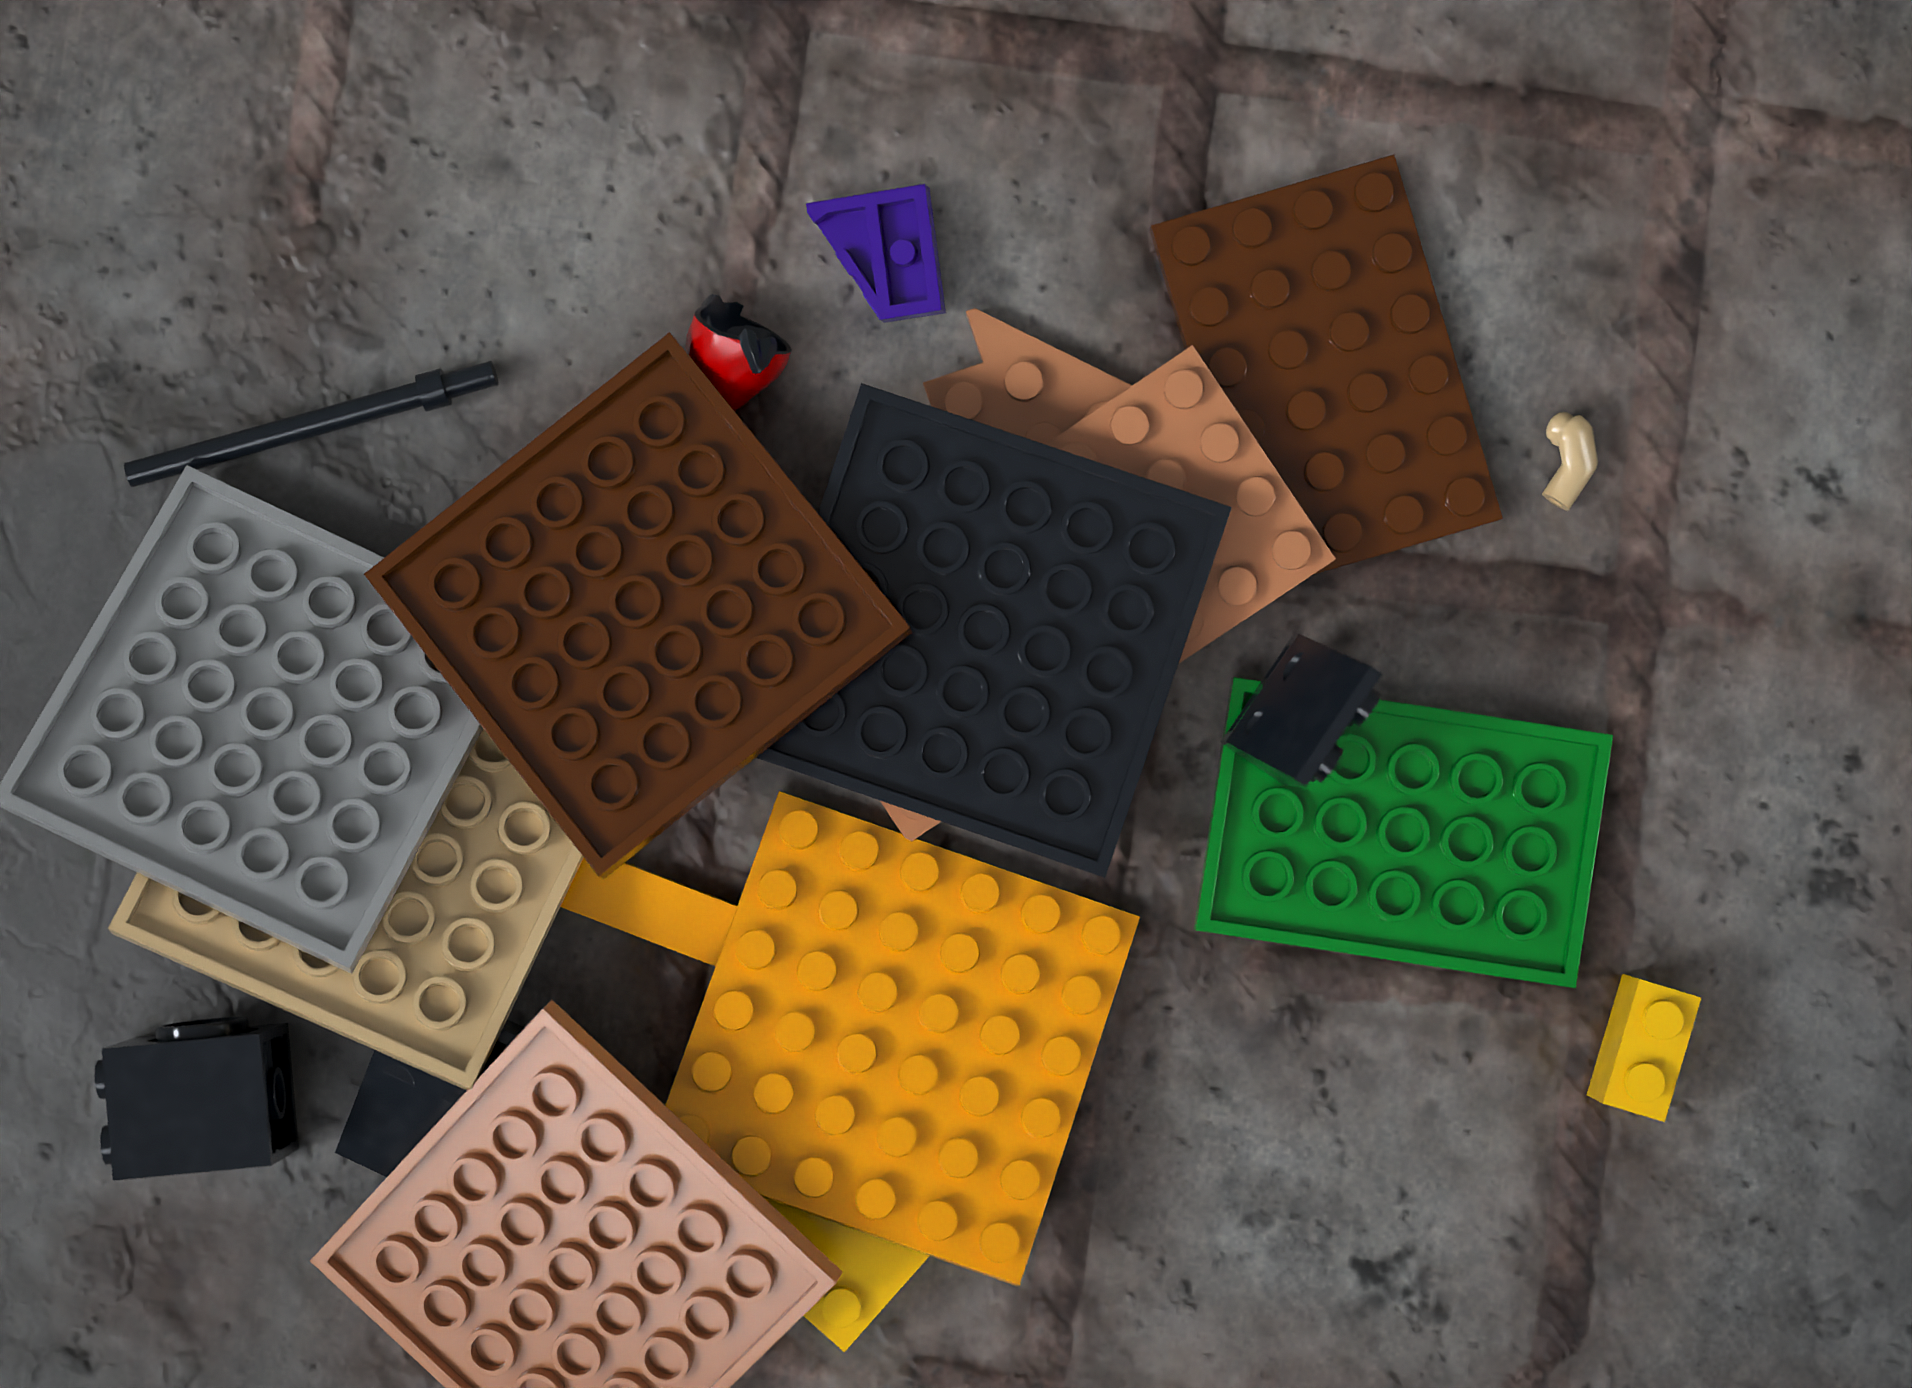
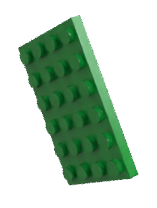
M1231 678L1223 737L1261 681ZM1379 699L1364 723L1360 727L1355 724L1351 728L1347 726L1335 743L1344 751L1327 778L1322 783L1317 780L1314 782L1310 781L1306 787L1281 784L1227 746L1221 744L1194 930L1576 988L1613 735Z

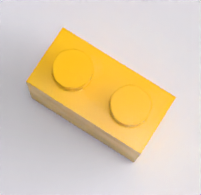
M1622 974L1586 1095L1602 1104L1665 1122L1701 997Z

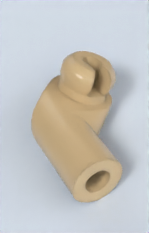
M1560 412L1549 421L1546 428V436L1552 444L1559 446L1562 464L1542 495L1557 507L1569 511L1595 472L1598 458L1591 424L1581 415L1573 416L1567 412Z

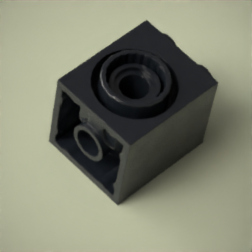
M222 1017L184 1021L158 1026L156 1028V1035L135 1037L101 1049L102 1060L96 1062L94 1079L98 1097L106 1099L108 1125L102 1127L100 1148L104 1163L106 1165L111 1164L113 1181L272 1166L299 1150L288 1023L249 1026L247 1017Z

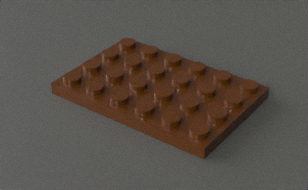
M1394 154L1151 225L1149 229L1185 350L1192 345L1194 346L1336 558V560L1313 575L1503 519Z

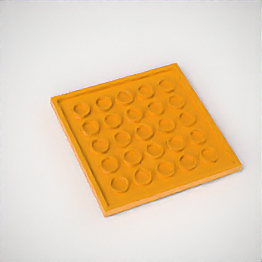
M779 791L665 1106L763 1198L1019 1286L1140 917L918 839L910 841L901 833Z

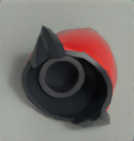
M712 294L695 311L687 333L685 351L730 407L736 411L780 376L787 365L792 349L787 341L770 329L741 316L740 314L744 308L742 304L738 302H723L720 296Z

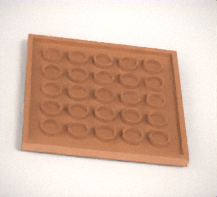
M553 1000L537 1014L476 1080L472 1089H468L310 1260L315 1267L445 1388H730L837 1283L843 1273Z

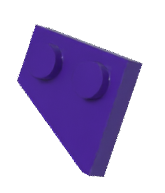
M926 184L806 203L808 215L818 225L836 252L835 255L847 273L853 277L863 292L864 298L880 321L887 323L946 313L930 188Z

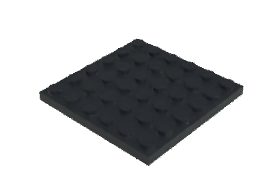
M861 383L818 515L910 626L912 633L756 758L1105 878L1232 507Z

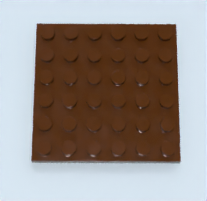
M670 332L364 573L365 577L595 873L602 879H605L912 633L910 626Z

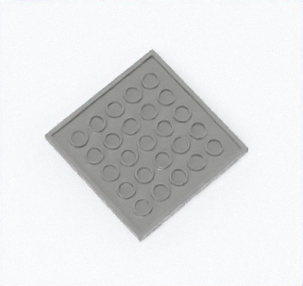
M186 465L0 783V807L352 974L481 734L483 727L365 577L364 573L384 557Z

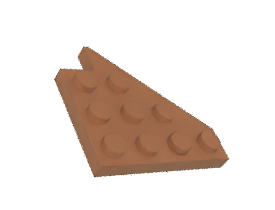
M976 308L966 311V316L982 363L923 382L930 406L1042 444L1048 443L1132 386Z

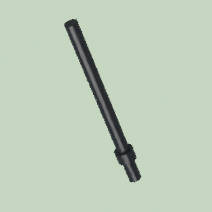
M492 361L445 374L439 368L415 375L416 382L126 462L124 463L126 478L130 486L135 487L182 474L186 465L194 469H200L422 406L426 412L452 405L451 398L499 385L498 377Z

